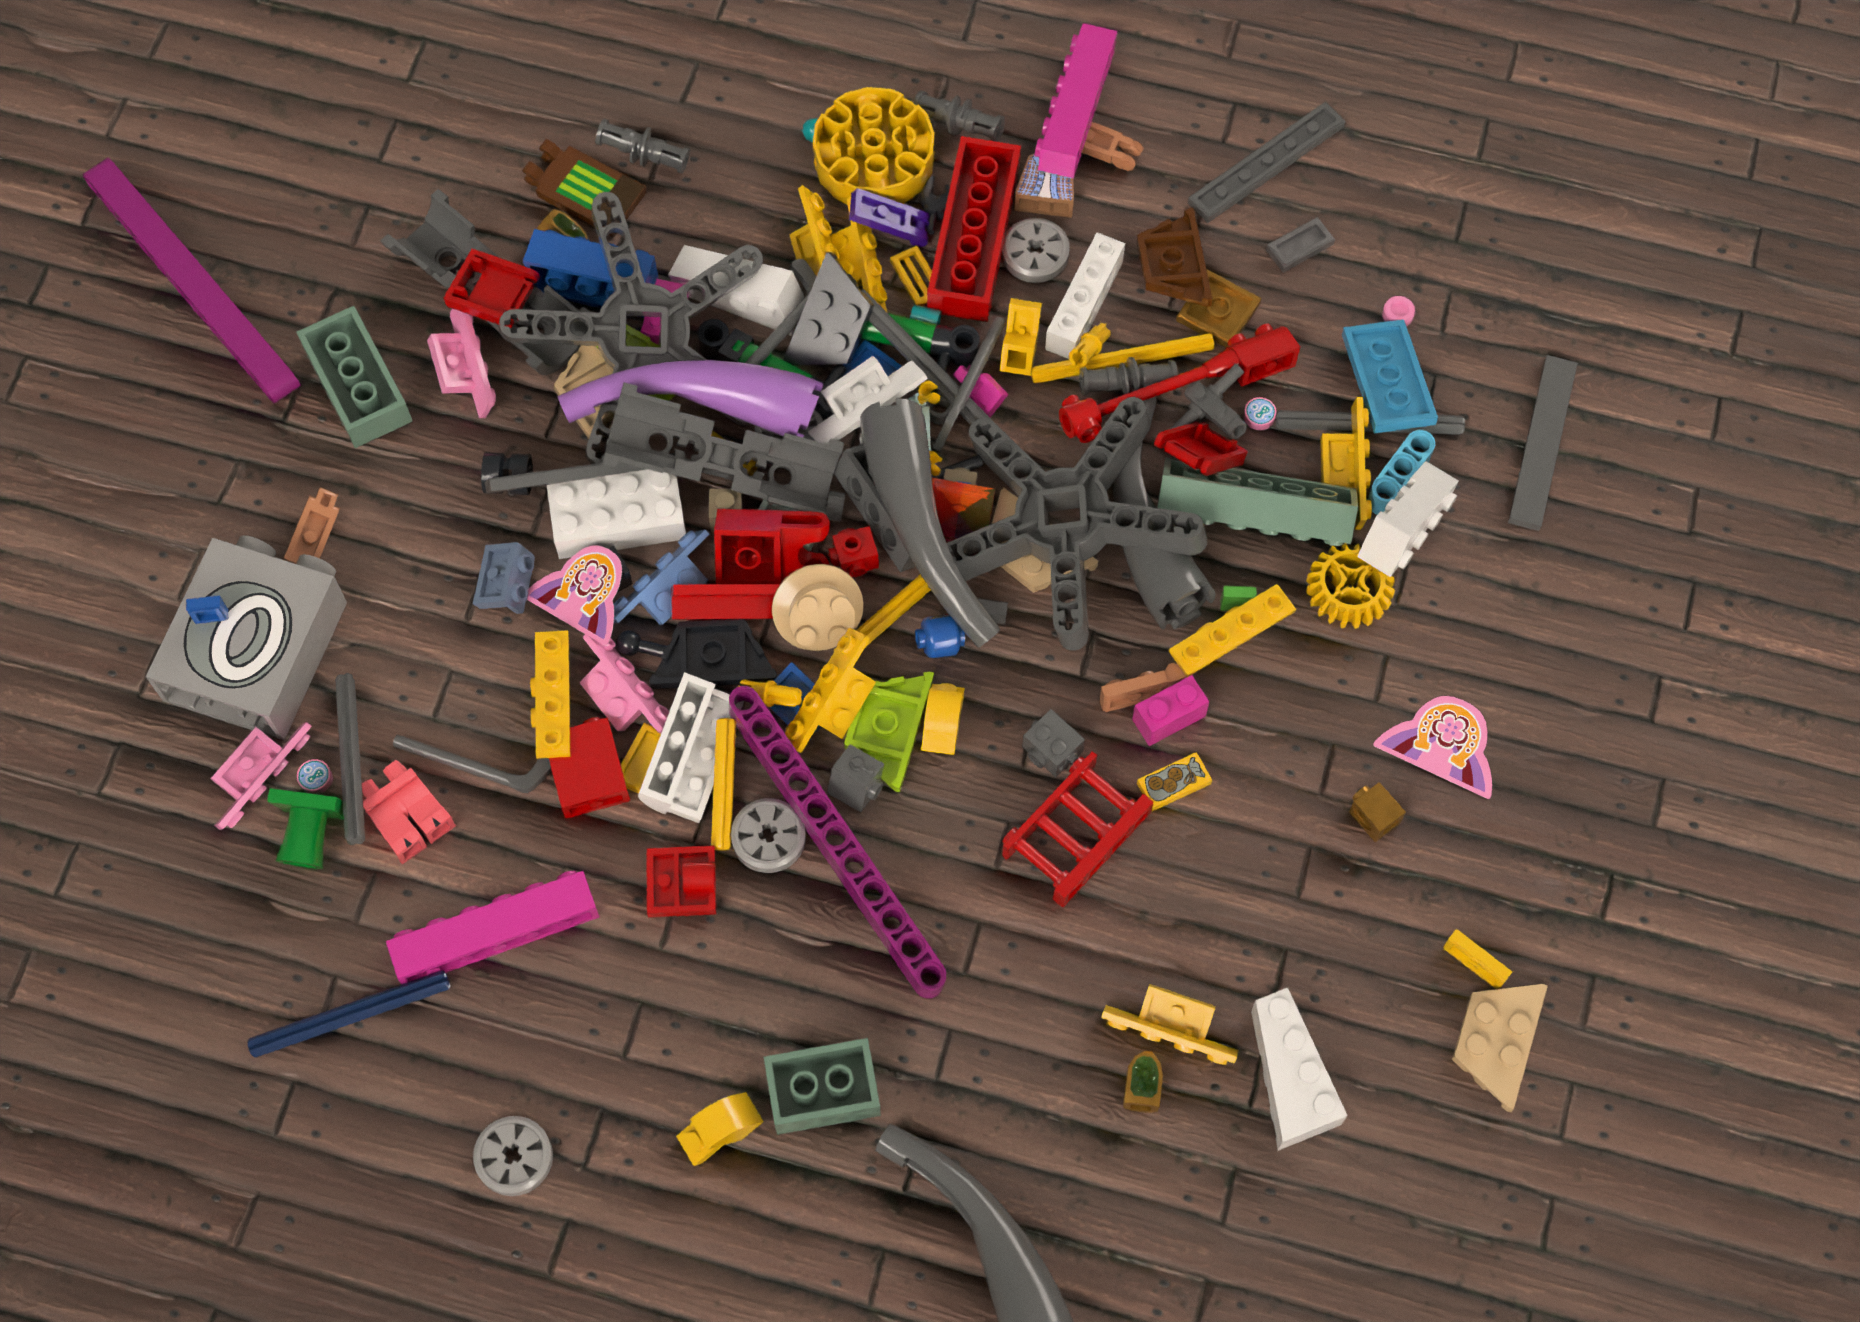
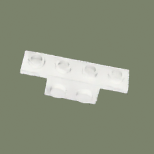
M872 356L821 391L833 415L808 431V434L814 441L828 444L830 439L839 441L856 428L861 427L860 416L868 406L878 401L881 407L892 405L896 398L899 399L908 392L913 391L928 378L912 360L887 377L879 361Z

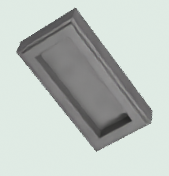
M1316 217L1267 244L1266 251L1284 273L1333 246L1335 239L1319 218Z

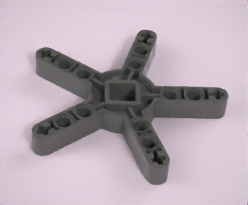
M601 192L593 200L591 214L614 293L603 304L600 313L511 309L504 312L499 321L500 334L509 342L598 346L604 360L614 369L613 373L663 362L706 360L688 346L690 337L689 319L754 277L761 268L763 256L761 251L755 246H742L672 293L661 286L645 283L621 202L614 193ZM601 203H606L608 207H613L610 214L612 223L608 225L605 212L599 211ZM611 233H619L623 237L624 243L619 247H614L607 242L606 237ZM743 256L746 259L751 257L754 259L752 268L749 265H745L736 274L734 268L740 265ZM621 263L629 264L633 269V274L629 277H621L616 272V266ZM717 272H723L729 277L730 283L727 286H719L714 282L713 275ZM692 289L699 290L704 296V301L699 304L691 303L687 298V292ZM626 316L660 317L659 347L625 346ZM511 319H517L518 325L528 326V319H533L532 335L527 334L528 327H519L517 333H511L510 327L505 325H509ZM542 320H550L556 329L550 335H544L538 331L537 325ZM580 321L587 326L588 331L583 336H575L571 333L569 326L573 322ZM618 400L610 401L600 406L585 452L586 458L591 464L603 463L604 454L601 459L596 458V452L591 448L598 447L602 435H596L597 431L609 438L611 429L603 425L602 417L608 413L615 414ZM722 413L729 420H731L733 423L739 426H746L751 424L746 421L735 418L733 416Z
M1136 397L1124 399L1117 406L1074 468H1057L1045 472L990 419H979L969 428V436L976 454H979L982 461L1019 497L1014 515L948 542L947 545L953 560L965 581L1028 554H1032L1039 560L1049 563L1051 570L1053 624L1060 644L1067 650L1075 651L1081 649L1088 641L1084 561L1097 554L1106 543L1136 548H1156L1185 555L1199 554L1207 546L1204 523L1197 514L1109 501L1107 490L1150 430V420L1144 401ZM1080 508V521L1050 525L1049 512ZM1158 528H1163V529L1160 530V531H1154V530H1156V529H1158ZM1073 570L1068 574H1063L1066 571ZM1068 599H1074L1072 602L1064 603ZM1069 622H1074V624L1072 625V629L1070 630Z

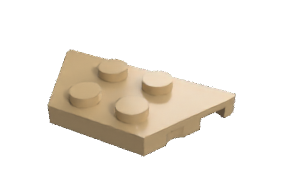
M580 346L577 353H574L570 358L566 370L560 374L554 383V390L559 396L583 384L610 375L614 369L607 364L596 346ZM601 405L595 407L596 413L576 420L588 439ZM608 413L602 417V423L606 428L611 429L615 414ZM599 431L596 432V435H602V438L607 437L601 434Z
M1005 487L1000 492L992 524L1015 514L1018 498ZM1032 554L1000 566L1033 593L1045 589L1051 584L1050 564L1039 560ZM1094 557L1084 561L1085 570L1088 569L1089 572L1098 567V560ZM1073 570L1066 571L1063 574H1068Z
M1545 984L1473 992L1468 1001L1452 1060L1463 1071L1469 1072L1473 1076L1474 1081L1484 1091L1487 1089L1502 1103L1501 1107L1508 1112H1512L1515 1107L1548 987Z

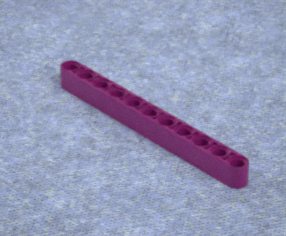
M109 157L82 174L93 192L273 404L300 387L299 381L289 367Z
M748 686L735 688L729 696V716L736 721L737 729L787 803L791 805L799 816L806 831L915 992L923 998L938 996L946 981L944 966L758 693ZM746 701L752 707L748 710H740L735 705L738 702ZM757 728H766L770 731V734L765 737H759L753 731ZM783 754L789 760L786 763L777 764L771 758L774 755ZM794 781H801L807 787L802 791H796L790 787V784ZM812 808H820L825 812V815L821 818H813L808 814V811ZM831 835H838L844 842L841 845L833 846L827 842L826 838ZM850 862H856L862 866L863 870L859 873H851L846 870L845 865ZM873 889L881 894V898L877 901H870L863 893ZM887 917H894L900 922V926L896 929H889L882 921ZM906 945H913L919 950L920 954L916 957H908L901 949ZM925 973H932L938 978L939 982L936 985L928 986L922 982L921 976Z

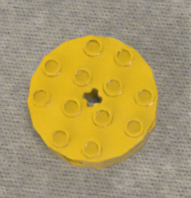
M866 87L844 93L834 100V105L829 107L824 114L822 113L815 123L813 137L814 166L823 187L836 200L847 204L846 199L851 197V193L856 188L904 204L922 191L932 175L935 133L928 114L919 105L916 106L912 101L905 99L904 94L887 88Z

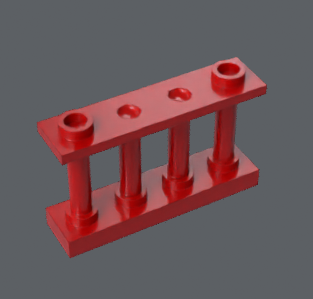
M1093 751L1085 759L1082 756L1079 757L1069 769L1071 774L1019 829L1013 827L1002 840V843H1004L1002 856L1006 860L1018 851L1054 882L1053 900L1062 908L1067 905L1151 814L1154 803L1145 794H1142L1137 801L1133 799L1129 801L1093 771L1097 760V754ZM1082 780H1085L1121 811L1120 815L1122 817L1115 825L1111 822L1105 823L1071 794ZM1061 803L1099 834L1097 838L1100 841L1092 849L1089 846L1086 848L1049 818V815ZM1038 827L1043 829L1077 858L1075 861L1077 865L1070 873L1067 870L1061 871L1026 841Z

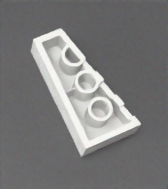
M684 245L668 275L672 282L686 284L728 255ZM742 259L740 265L734 268L736 274L745 265H749L752 268L753 261ZM762 264L754 277L713 303L712 306L775 330L805 297L793 271ZM717 272L713 275L714 282L719 286H727L730 283L729 277L723 272ZM692 289L688 291L689 298L691 297L701 302L704 301V296L699 290ZM796 326L788 335L793 336Z
M1425 461L1410 478L1407 485H1404L1399 490L1395 499L1389 501L1385 511H1380L1376 516L1357 557L1389 577L1393 575L1398 567L1404 569L1414 554L1411 551L1414 547L1419 550L1429 534L1426 530L1429 528L1433 531L1443 516L1440 513L1443 509L1448 512L1457 498L1453 491L1459 481Z
M1285 988L1256 1000L1251 1013L1259 1055H1261L1265 1086H1267L1270 1101V1113L1274 1122L1277 1149L1279 1151L1342 1125L1348 1115L1289 989Z

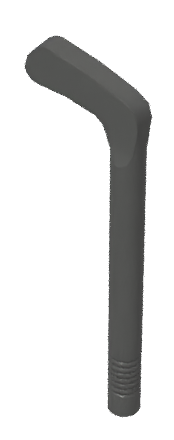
M794 260L790 265V270L793 271L794 275L807 290V296L745 363L760 365L798 324L816 279L815 273L805 260Z
M994 318L951 404L950 412L932 449L941 452L957 416L964 409L1006 324L1003 318Z
M399 734L395 736L393 741V747L511 787L521 793H529L534 790L552 772L549 758H539L527 774L516 775Z

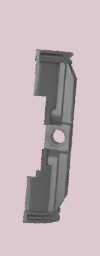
M437 189L431 195V205L424 218L425 222L408 238L394 239L391 235L387 234L380 240L393 254L407 256L446 289H449L472 248L499 257L474 236V225L449 205L448 196L440 189ZM446 256L457 258L456 263L451 267H444L440 264L441 260ZM473 271L471 279L464 288H466L469 296L482 275L481 273ZM534 285V289L523 307L525 310L590 312L584 306L578 310L548 285L544 287V293ZM514 319L515 323L510 328V332L517 333L519 327H528L529 332L532 329L533 319H528V326L518 325L517 319ZM542 320L537 325L538 328H542L545 331L544 335H550L556 329L550 320ZM487 321L500 333L498 324ZM580 321L573 322L569 326L571 333L575 336H583L588 331L587 326ZM511 342L528 356L525 360L526 363L541 375L552 374L564 367L581 346Z
M623 383L602 464L617 468L618 462L695 481H700L701 473H706L732 480V491L766 499L767 502L801 511L827 514V497L844 442L830 439L828 444L787 433L784 434L782 439L746 430L742 444L711 436L715 421L680 412L681 404L637 393L638 386ZM660 434L666 438L667 447L663 451H654L650 448L649 438L652 435ZM673 438L679 440L676 444L678 447L686 448L688 443L693 444V450L697 451L698 455H692L690 459H686L685 452L677 449L674 451V456L669 455L668 453L673 445ZM750 460L756 461L755 467L763 470L766 469V463L771 464L772 467L768 471L767 481L762 480L765 474L756 471L753 476L747 475L748 470L743 468V464L746 465ZM786 468L791 473L790 483L787 485L778 484L773 477L776 469Z

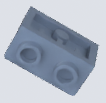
M518 542L485 545L473 604L479 609L507 607L516 614L523 613L528 598L535 556Z

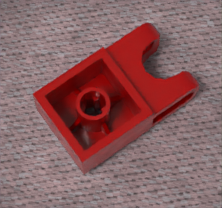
M717 509L714 527L716 584H781L788 575L802 567L814 564L829 565V561L824 554L807 551L803 547L805 544L821 542L827 537L830 530L829 518L822 512Z

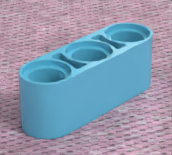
M1425 430L1411 432L1375 479L1367 499L1371 500L1372 512L1378 515L1380 511L1384 512L1389 501L1395 499L1399 490L1404 485H1407L1410 478L1425 461L1429 463L1435 448V439L1429 432ZM1413 447H1419L1424 452H1417ZM1395 470H1402L1407 475H1400ZM1378 493H1385V494H1387L1390 498H1389V499L1381 498V497L1378 495Z

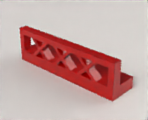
M780 584L672 585L671 617L672 620L773 619L772 602Z

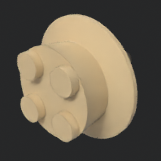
M827 564L808 565L792 572L779 585L772 602L774 624L781 636L790 644L811 651L827 650L836 647L838 641L845 635L849 627L856 630L863 614V597L856 581L844 570Z

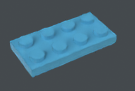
M1404 319L1343 327L1342 338L1365 407L1368 408L1373 432L1381 433L1436 425L1438 416Z

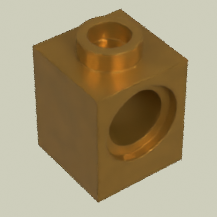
M1380 782L1372 788L1366 785L1355 793L1352 797L1354 802L1349 811L1374 842H1377L1398 826L1406 813Z

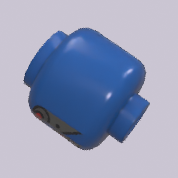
M949 614L929 616L922 620L920 629L915 630V641L917 648H923L924 653L929 658L954 656L958 654L960 647L965 645V632Z

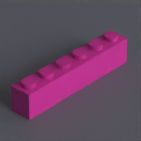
M1083 23L1079 35H1073L1070 46L1072 55H1066L1063 72L1066 74L1065 76H1059L1056 93H1059L1058 97L1053 96L1050 103L1049 114H1052L1051 118L1045 117L1042 128L1044 139L1038 138L1034 156L1039 157L1038 170L1074 178L1114 55L1117 31Z
M568 871L559 875L555 881L546 884L542 882L531 884L525 888L524 892L513 896L511 894L498 896L492 900L491 904L480 908L479 906H470L461 910L459 915L452 918L431 920L426 924L427 927L415 931L412 929L400 931L393 936V939L387 940L386 944L397 979L402 985L441 970L446 973L594 920L600 916L584 872Z

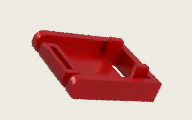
M472 248L443 299L449 308L499 325L500 317L504 312L511 309H523L534 289L533 283L538 282L540 275L531 268ZM473 271L481 273L482 275L469 296L466 288H464ZM511 319L510 324L505 326L512 328L515 323L514 319Z
M1198 421L1161 431L1154 441L1156 447L1164 448L1166 453L1193 469H1200V473L1205 476L1243 465L1248 450L1237 445L1238 441L1235 439L1229 440L1208 428L1207 423H1200Z

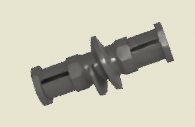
M922 90L917 93L913 103L916 106L921 104L920 107L928 114L930 119L941 124H947L948 133L956 136L964 129L966 132L990 137V141L998 142L1003 134L1005 117L1001 115L994 117L982 113L980 110L972 109L971 99H967L960 106L961 98L958 95L951 102L946 99L940 100L928 96L927 92Z
M605 118L602 119L599 125L595 144L597 145L606 144L618 148L619 151L630 153V163H636L640 158V165L645 167L648 160L659 165L664 164L675 168L680 174H683L687 166L691 151L689 147L682 149L668 144L667 141L651 138L650 127H647L643 134H639L632 129H624L610 124L609 120Z
M1128 357L1125 365L1120 363L1119 368L1112 366L1105 367V369L1087 370L1086 367H1080L1079 384L1081 394L1087 395L1089 392L1105 390L1111 392L1122 389L1123 394L1130 393L1131 388L1137 390L1178 375L1175 360H1168L1167 364H1140L1138 366L1133 357Z

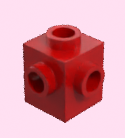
M870 526L856 530L854 528H847L841 530L836 535H832L833 548L828 549L832 566L844 570L851 577H859L869 570L879 568L878 552Z

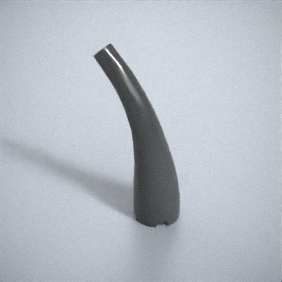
M1156 397L1144 401L1150 426L1157 402ZM1142 441L1113 482V499L1117 503L1157 508L1149 497L1143 483L1141 473ZM1158 528V529H1156V530H1154V531H1160V530H1162L1163 528ZM1122 546L1136 587L1148 611L1161 629L1164 630L1167 624H1171L1174 630L1181 628L1202 615L1199 608L1206 600L1210 604L1213 603L1216 594L1215 590L1190 555L1156 548Z
M896 398V405L881 407L878 401L868 406L860 416L865 455L878 494L900 540L928 587L952 619L979 648L1000 631V628L964 580L942 533L932 485L930 453L922 406L912 400Z
M890 1123L880 1137L875 1151L902 1168L907 1165L930 1181L951 1201L971 1227L998 1322H1074L1056 1282L1024 1231L994 1195L963 1167L941 1151Z

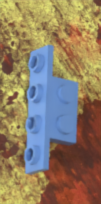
M691 530L678 541L680 547L673 554L668 552L656 562L657 569L650 576L647 574L643 575L633 584L632 587L635 590L627 598L622 596L613 603L614 623H619L640 603L659 625H663L671 617L672 585L705 584L708 581L687 556L710 534L706 530L695 532Z

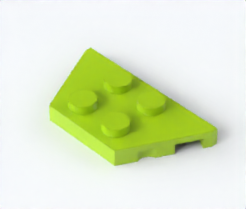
M924 672L923 676L904 679V676L891 678L886 682L876 681V684L851 723L845 738V749L852 745L884 763L881 780L895 792L900 793L928 700L929 689L932 687L934 672Z

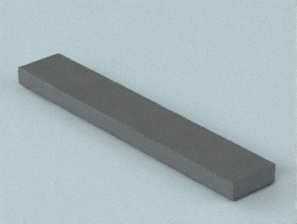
M1325 101L1188 198V204L1208 224L1344 128L1346 121Z
M1549 355L1545 358L1508 519L1509 524L1537 531L1542 526L1577 362Z
M618 462L617 468L598 463L490 478L486 480L485 488L487 494L647 469Z

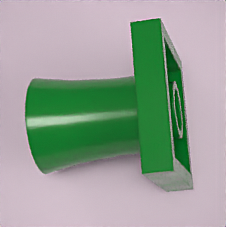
M270 788L267 802L284 812H290L284 838L275 861L291 866L323 869V848L327 818L344 820L343 801L332 796Z

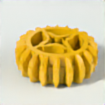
M1344 543L1340 551L1332 546L1329 548L1328 554L1324 552L1319 554L1318 561H1314L1311 564V572L1308 573L1306 579L1307 583L1310 584L1307 586L1306 593L1309 596H1313L1310 600L1311 607L1320 606L1317 612L1318 616L1328 614L1329 624L1333 623L1335 619L1341 621L1340 626L1342 629L1346 627L1347 622H1351L1354 629H1357L1361 621L1366 626L1372 624L1373 618L1379 620L1383 616V610L1389 609L1391 605L1390 599L1395 594V590L1392 588L1395 582L1393 576L1389 577L1357 557L1361 549L1359 543L1355 545L1354 550H1350L1348 545ZM1327 575L1332 579L1331 583L1336 587L1334 594H1331L1326 586L1325 577ZM1368 577L1375 587L1376 595L1374 597L1369 593L1370 589L1365 584Z

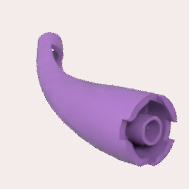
M689 360L656 363L627 369L598 378L557 397L568 422L571 423L596 413V406L618 400L623 383L625 382L638 386L637 393L644 395L676 394L780 436H784L787 433L803 438L804 435L797 433L799 428L806 430L819 396L812 394L813 390L821 392L824 383L798 373L768 366L718 360Z

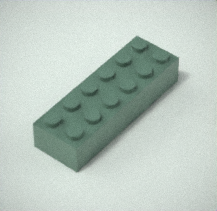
M1165 457L1157 508L1197 514L1206 525L1220 522L1226 523L1229 528L1236 530H1245L1246 527L1257 528L1261 533L1267 535H1278V532L1291 534V537L1298 540L1308 541L1311 538L1323 539L1324 543L1329 545L1342 546L1343 543L1351 544L1358 511L1357 488L1234 468L1205 476L1200 473V469L1195 470L1178 459Z

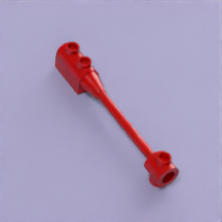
M1269 323L1263 324L1257 328L1254 337L1246 339L1242 333L1231 337L1224 351L1209 359L1200 367L1098 405L1091 397L1080 400L1077 395H1071L1061 404L1059 420L1065 434L1069 438L1077 436L1080 442L1088 443L1093 441L1102 429V416L1113 413L1124 399L1136 397L1145 401L1204 378L1222 377L1234 364H1237L1244 372L1237 379L1242 387L1295 367L1301 347L1287 327L1281 326L1273 329Z

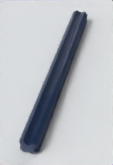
M441 970L251 1037L247 1040L249 1052L253 1057H259L446 991L450 988L448 975L445 971Z

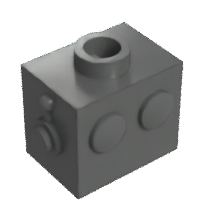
M1050 709L1039 721L1036 720L1023 735L1022 747L1028 752V757L1033 764L1041 769L1043 767L1046 768L1056 778L1068 765L1073 764L1079 758L1078 756L1084 749L1085 739Z
M849 745L832 767L827 793L857 811L862 812L871 799L874 801L883 788L884 783L880 780L884 763Z

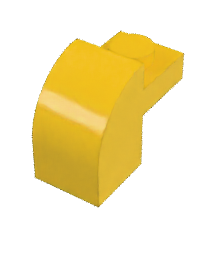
M1011 298L999 371L1031 375L1038 341L1042 303Z
M950 683L932 684V687L929 689L921 751L955 754L965 688L956 687Z
M747 1092L728 1096L704 1108L690 1119L692 1123L676 1137L692 1165L696 1166L704 1163L724 1145L741 1141L764 1121Z

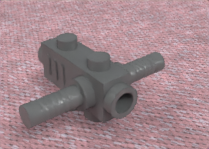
M1234 364L1214 385L1210 384L1207 388L1199 381L1191 383L1186 388L1184 394L1191 402L1188 405L1189 410L1170 429L1193 423L1198 418L1201 420L1205 417L1231 439L1240 438L1245 433L1247 424L1222 401L1224 398L1222 394L1244 373L1237 364Z

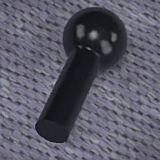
M632 630L623 631L616 640L618 651L625 656H633L640 652L661 658L666 648V645L642 640L640 635Z

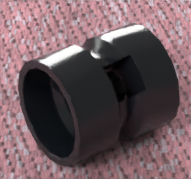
M485 452L481 467L483 493H486V480L509 476V470H512V475L533 473L532 455L512 453L507 458L504 453ZM532 487L509 490L511 495H530ZM502 491V492H494V493H487V494H503L504 491Z

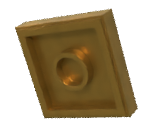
M1207 270L1213 298L1212 306L1206 307L1186 301L1178 313L1176 321L1201 335L1212 334L1216 343L1227 347L1229 339L1243 331L1260 305L1262 298Z

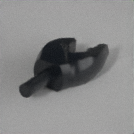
M931 176L928 179L921 193L923 211L930 215L927 229L930 235L935 233L937 220L940 221L944 217L950 189L948 184H946L942 195H934L935 176Z

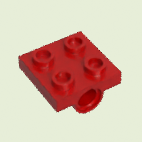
M714 845L646 848L648 918L716 914V860Z

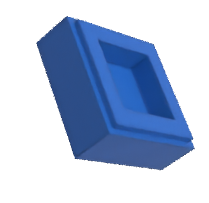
M220 595L186 599V610L194 623L200 624L228 620V608Z

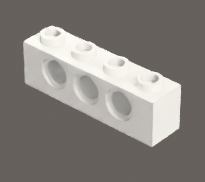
M1098 232L1096 233L1047 330L1045 350L1069 359L1070 351L1079 344L1081 336L1089 332L1123 263L1125 243Z

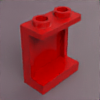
M599 717L589 718L581 725L570 727V757L549 758L565 819L631 801L608 717L603 719Z

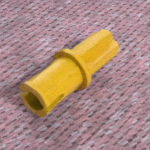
M1100 323L1098 326H1094L1089 333H1084L1079 344L1070 351L1069 360L1074 366L1082 360L1078 367H1084L1093 355H1098L1101 352L1102 345L1111 335V331L1106 328L1105 323Z
M743 679L740 682L741 685L753 688L766 707H772L774 704L795 707L802 702V691L799 688L777 685L775 681L763 683Z

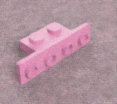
M452 309L450 318L455 333L430 334L427 340L442 394L472 393L479 418H486L491 408L495 405L496 394L494 389L490 387L488 366L481 356L480 338L478 335H475L473 316Z
M585 634L583 639L600 659L597 665L580 682L585 691L604 715L608 717V720L617 731H625L643 713L658 733H662L669 710L656 701L653 697L654 692L652 688L637 677L634 673V666L614 648L616 644L611 637L608 645L605 646Z
M308 722L303 723L282 748L257 727L248 734L210 778L236 799L214 825L219 830L224 829L226 825L232 828L242 818L244 812L240 809L248 800L254 803L267 788L263 785V782L269 775L272 774L276 777L289 763L285 759L288 753L293 748L298 752L311 736L307 734V731L312 726Z

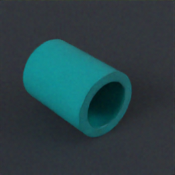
M914 304L910 318L940 324L942 311Z

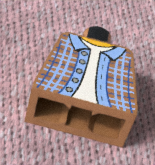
M1035 154L1029 155L1016 189L1015 211L1072 218L1074 203L1073 178L1038 170L1039 157L1034 156Z

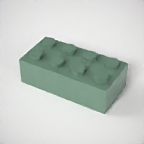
M355 306L349 307L296 332L354 448L413 422L408 407Z

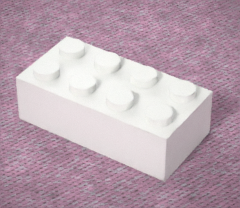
M647 469L547 485L554 544L559 559L570 558L582 549L593 545L602 546L607 549L615 546L616 550L678 541L686 534L677 475L665 472L659 473Z

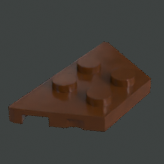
M1194 208L1185 210L1184 216L1173 222L1167 219L1159 223L1156 228L1148 229L1137 235V248L1145 290L1206 307L1212 306L1213 298Z

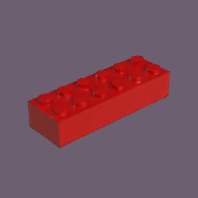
M961 136L927 291L928 308L941 310L942 315L988 322L1002 257L1005 233L1007 232L1020 169L1021 145Z

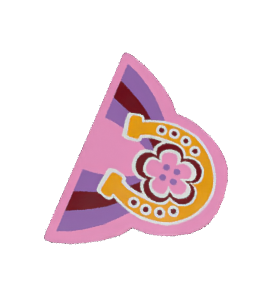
M597 545L586 547L572 556L565 563L561 571L553 572L533 584L528 589L527 600L607 646L614 623V605L612 600L618 591L622 576L621 561L615 553L605 547Z
M1450 696L1434 698L1418 710L1413 720L1405 721L1384 732L1373 744V746L1484 798L1490 799L1491 772L1488 761L1483 754L1487 743L1486 721L1477 708L1464 700Z

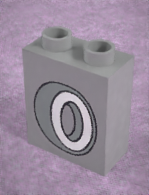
M240 536L236 545L212 538L146 674V678L163 702L250 730L257 727L268 736L285 740L347 604L334 577L336 570L326 561L311 555H300L296 564L275 558L276 551L273 547L251 536ZM220 595L228 608V620L200 624L194 623L186 610V599Z

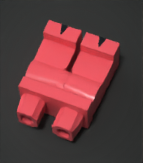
M395 760L383 770L390 783L379 789L372 779L366 780L362 783L363 809L403 865L427 847L423 837L408 820L409 817H411L430 844L456 826L450 814L435 799L412 768L407 770L399 761Z

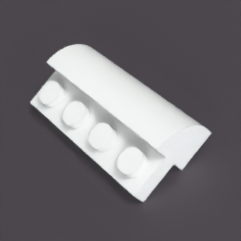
M685 672L638 797L645 805L662 814H666L668 811L699 823L714 785L716 721L720 718H730V694L714 689L716 684ZM744 701L738 702L735 706L741 710Z

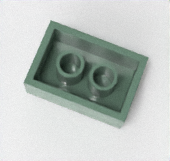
M868 1038L764 1057L777 1135L881 1116Z

